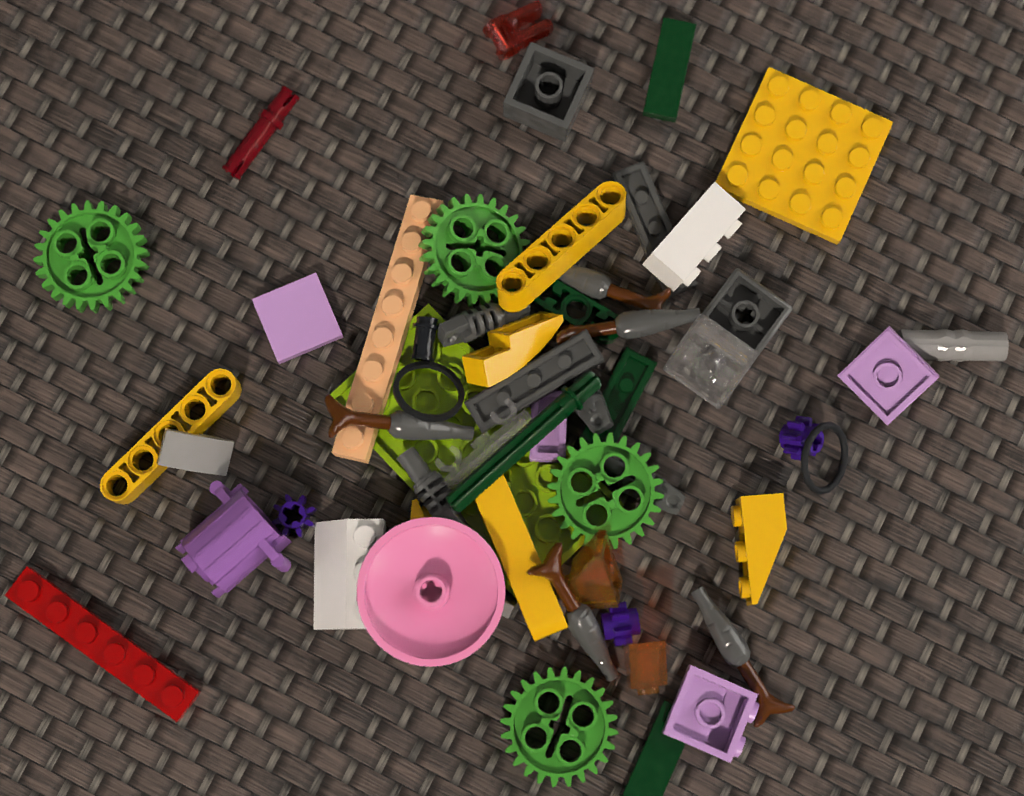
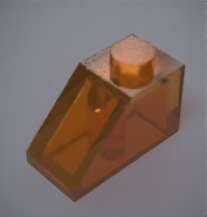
M606 530L598 531L573 558L570 574L565 576L578 602L588 605L590 609L619 607L623 579Z
M665 640L623 645L628 689H637L639 696L659 693V686L668 685Z

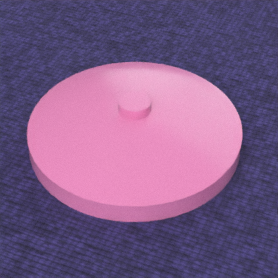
M440 517L413 519L401 523L386 532L377 540L366 555L357 581L358 609L363 624L370 636L384 651L393 657L418 666L434 667L448 665L476 652L495 631L505 603L504 575L500 562L490 545L468 526Z

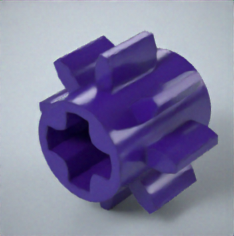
M796 416L795 421L788 420L779 434V442L784 449L783 452L791 454V459L801 461L805 440L811 430L819 424L812 423L811 417ZM823 431L817 435L812 443L809 456H816L822 449L824 443Z
M286 494V503L282 507L279 505L273 506L279 512V518L274 519L272 524L278 526L283 524L285 527L282 535L284 534L286 537L293 530L296 531L300 538H303V529L305 527L315 528L316 525L310 521V515L314 514L317 510L315 507H304L307 500L304 495L296 502L293 501L290 495ZM299 507L298 513L303 516L300 522L293 521L289 525L291 520L287 517V513L289 510L295 512Z
M626 601L608 604L609 612L600 613L604 639H614L615 646L633 644L632 636L641 634L637 609H627Z

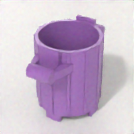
M212 482L209 487L210 492L219 498L223 504L180 540L181 543L176 549L182 554L187 551L188 554L181 559L192 573L196 571L212 586L216 584L218 587L212 591V594L218 598L233 589L268 557L270 558L271 565L280 572L289 571L291 562L280 552L292 541L284 534L282 535L266 514L247 495L249 491L241 483L230 491L222 482Z

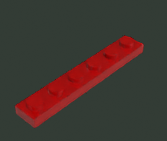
M26 566L5 594V597L174 721L180 722L201 693L196 687L33 568Z

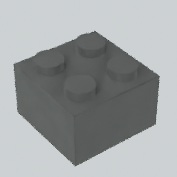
M530 42L504 99L503 116L566 142L591 87L595 68Z

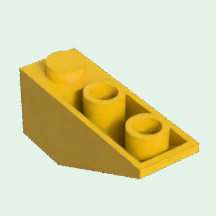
M783 493L740 496L735 500L736 505L731 506L733 527H738L740 540L735 541V558L737 563L742 562L743 577L738 578L739 595L741 599L746 598V606L758 604L787 531Z

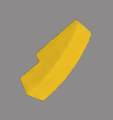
M540 311L488 331L489 346L462 356L467 383L489 388L523 368L552 339L564 321L563 314Z

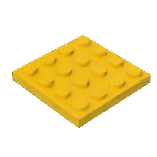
M768 67L717 177L716 183L734 199L838 245L892 127L893 121Z

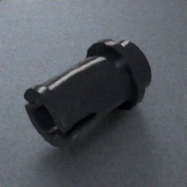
M417 316V322L412 325L416 330L411 359L434 362L438 319Z

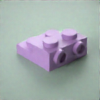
M688 665L661 733L731 763L733 757L738 758L744 748L746 737L742 736L747 722L751 724L757 715L759 703L755 701L758 694L695 666Z

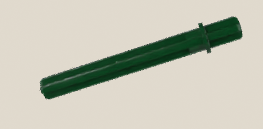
M587 371L570 387L564 386L561 389L562 394L447 494L446 500L455 511L461 512L576 409L579 411L583 409V403L601 388L602 384L598 376L592 371Z

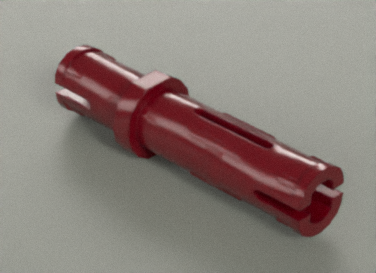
M282 86L266 110L261 109L258 113L260 118L225 165L221 167L236 180H241L242 175L276 130L282 129L284 126L282 122L300 100L296 94H291L293 91L289 88Z

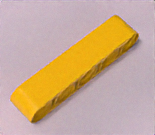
M606 181L598 185L500 271L496 278L498 302L503 310L515 313L525 309L625 219L626 190L622 184L616 181ZM534 267H543L542 269H532ZM512 288L518 289L517 291L513 292L507 291Z
M214 369L208 373L103 475L100 481V491L103 496L110 501L123 505L129 504L138 498L168 468L157 464L165 428H176L179 431L199 435V433L203 434L240 397L242 389L238 379L227 369ZM223 379L231 380V388L226 394L217 395L215 393V387L219 381ZM196 404H204L206 410L203 417L198 420H191L190 410ZM151 453L154 459L152 466L147 470H140L139 459L144 454ZM125 478L127 481L126 491L122 495L115 496L113 493L114 483L118 479Z
M503 474L474 501L534 642L568 628V625L549 579L527 574L529 568L542 563Z

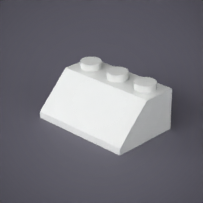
M340 519L315 522L313 630L366 629L358 609L357 581L366 555L377 540L386 533V521L384 519Z

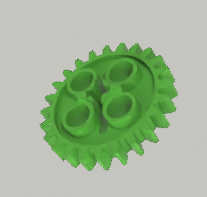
M468 194L461 198L460 203L453 197L448 201V207L441 204L436 209L438 215L432 214L427 219L431 226H425L421 231L424 236L429 238L422 240L418 246L428 250L419 258L422 262L430 263V267L424 271V274H435L436 279L433 281L432 287L442 283L445 286L442 296L445 297L450 292L455 293L454 303L456 304L464 297H467L468 307L475 305L478 299L481 305L489 303L490 299L498 303L497 276L494 277L487 273L485 263L495 266L498 275L502 269L523 252L524 247L531 243L530 240L520 238V234L526 230V227L516 228L514 225L519 216L516 214L508 218L505 215L508 205H504L499 210L496 209V198L494 197L487 204H484L482 194H479L473 203ZM453 225L461 226L466 233V238L458 237L453 230ZM487 229L497 233L498 243L489 239ZM446 244H448L450 247L458 249L449 250L446 248ZM495 251H501V252L504 253V257H503L501 254L493 253V252H495ZM476 252H481L479 256H476ZM451 258L462 262L463 272H458L453 268Z
M86 200L84 210H80L75 203H72L71 214L67 215L60 209L58 210L61 218L59 222L52 219L47 220L52 227L50 232L40 230L39 233L46 241L45 243H36L34 247L42 252L43 255L34 257L33 261L37 265L44 267L35 273L40 279H46L41 286L46 291L53 290L51 297L54 300L59 301L63 298L62 304L66 308L70 309L76 302V309L80 313H84L89 304L90 309L96 314L99 312L100 304L103 303L111 311L113 308L112 300L117 299L120 303L125 304L123 296L125 291L133 295L136 294L135 289L131 286L133 282L144 283L138 271L149 270V266L141 261L142 258L150 256V252L146 248L141 247L148 241L144 235H137L142 228L137 222L130 224L133 218L128 212L120 216L121 210L117 205H114L108 211L105 202L100 201L95 209L93 204ZM86 229L89 246L96 252L93 255V259L103 279L101 285H98L95 268L87 261L91 259V255L81 235V230ZM110 229V235L106 240L96 241L97 234L101 230ZM76 240V248L70 253H64L63 249L66 243ZM121 261L120 269L117 272L107 273V267L111 262ZM80 272H87L86 281L81 285H74L76 275Z
M609 432L606 442H601L598 434L594 433L593 444L590 445L581 437L579 438L581 449L577 451L568 445L567 449L571 457L569 459L557 457V460L563 465L562 470L551 469L550 473L558 477V482L547 484L548 488L557 491V495L549 498L548 503H558L560 507L554 511L552 516H564L565 520L560 526L561 530L569 526L574 528L571 539L574 540L580 534L585 535L584 546L586 547L593 538L597 539L600 550L603 549L605 540H610L613 548L617 549L618 538L621 537L630 545L632 544L630 533L634 531L643 537L642 523L644 522L651 526L655 524L648 516L649 513L661 512V509L653 504L654 499L664 498V494L656 492L654 487L664 482L663 479L652 477V473L659 468V465L648 467L646 462L650 458L651 453L648 452L639 456L637 452L640 443L637 442L631 448L626 447L627 436L625 435L619 443H614L611 432ZM613 456L620 458L625 466L622 475L615 478L608 476L604 471V462ZM577 472H586L592 478V486L587 492L580 493L573 489L571 479ZM630 475L635 477L634 482L611 493L613 499L610 501L600 497L579 507L576 505L578 499L600 489L598 484L600 481L604 480L607 485H611ZM633 489L639 494L640 502L635 509L625 510L620 505L619 496L624 490ZM598 504L605 507L607 519L603 524L593 525L589 523L586 512L590 506Z
M548 667L547 678L544 679L535 671L533 672L535 683L532 685L523 679L521 680L522 687L524 688L522 694L514 690L510 692L517 700L515 705L504 704L503 706L511 712V717L500 719L501 723L510 726V730L502 733L501 738L512 739V744L505 748V752H517L518 755L513 761L514 766L523 762L527 764L524 770L525 777L534 770L538 772V784L544 780L545 776H550L552 787H556L559 777L564 778L568 787L571 786L573 775H577L582 782H585L584 770L588 768L591 772L597 774L598 770L594 762L596 760L604 763L608 762V759L602 753L604 748L615 749V746L607 741L608 736L618 734L617 730L609 727V722L618 719V716L607 714L606 709L613 704V701H601L600 697L606 689L602 687L593 691L591 689L594 683L593 677H590L584 683L580 682V670H577L573 677L569 678L566 667H562L559 676H555L552 668ZM545 692H553L558 697V707L551 713L541 711L538 706V699ZM571 695L573 699L564 719V723L569 726L567 733H559L554 752L550 758H547L545 753L554 733V729L549 726L551 720L557 721L559 719L565 698ZM580 705H587L592 711L590 723L584 726L575 724L572 718L574 709ZM532 727H540L545 731L546 740L540 747H531L525 741V734ZM567 740H574L579 744V755L574 760L563 759L559 752L560 746Z

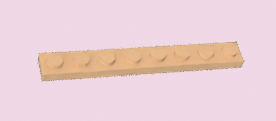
M410 194L345 406L352 411L384 414L424 280V271L429 263L419 260L423 254L428 252V250L418 247L419 243L424 239H429L421 231L425 226H431L427 219L432 214L438 215L436 209L441 204H444L443 200ZM353 425L343 428L337 433L332 454L336 457L369 464L379 429Z

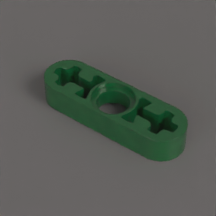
M556 280L551 285L553 296L561 299L562 293L568 295L562 301L560 311L555 309L558 301L551 297H547L543 301L539 299V295L532 302L544 312L563 314V323L567 325H585L591 317L592 310L598 312L595 315V320L599 322H606L607 319L613 321L618 316L615 312L559 280ZM573 301L581 302L586 308L584 317L581 319L570 318L566 313V307L569 303ZM612 334L591 338L600 344H611L619 336Z

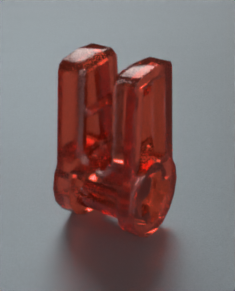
M539 0L508 14L497 16L483 27L482 31L486 38H491L497 48L495 53L499 60H507L529 47L530 42L536 43L552 34L554 25L550 19L534 23V20L540 18L543 12ZM530 22L532 23V26H529L522 30H518L519 28L529 24Z

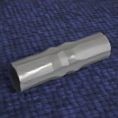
M900 329L897 333L924 360H953L957 362L1005 361L1008 356L1009 340L1006 332L968 331L963 329L953 331L947 329Z

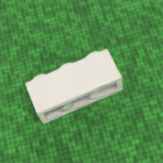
M714 182L642 265L668 288H671L673 292L682 283L688 287L701 272L697 268L698 264L703 259L709 263L722 248L717 243L724 235L729 239L742 225L738 218L746 208Z

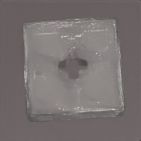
M700 314L684 335L663 367V370L712 406L721 409L755 362L759 353L705 314Z

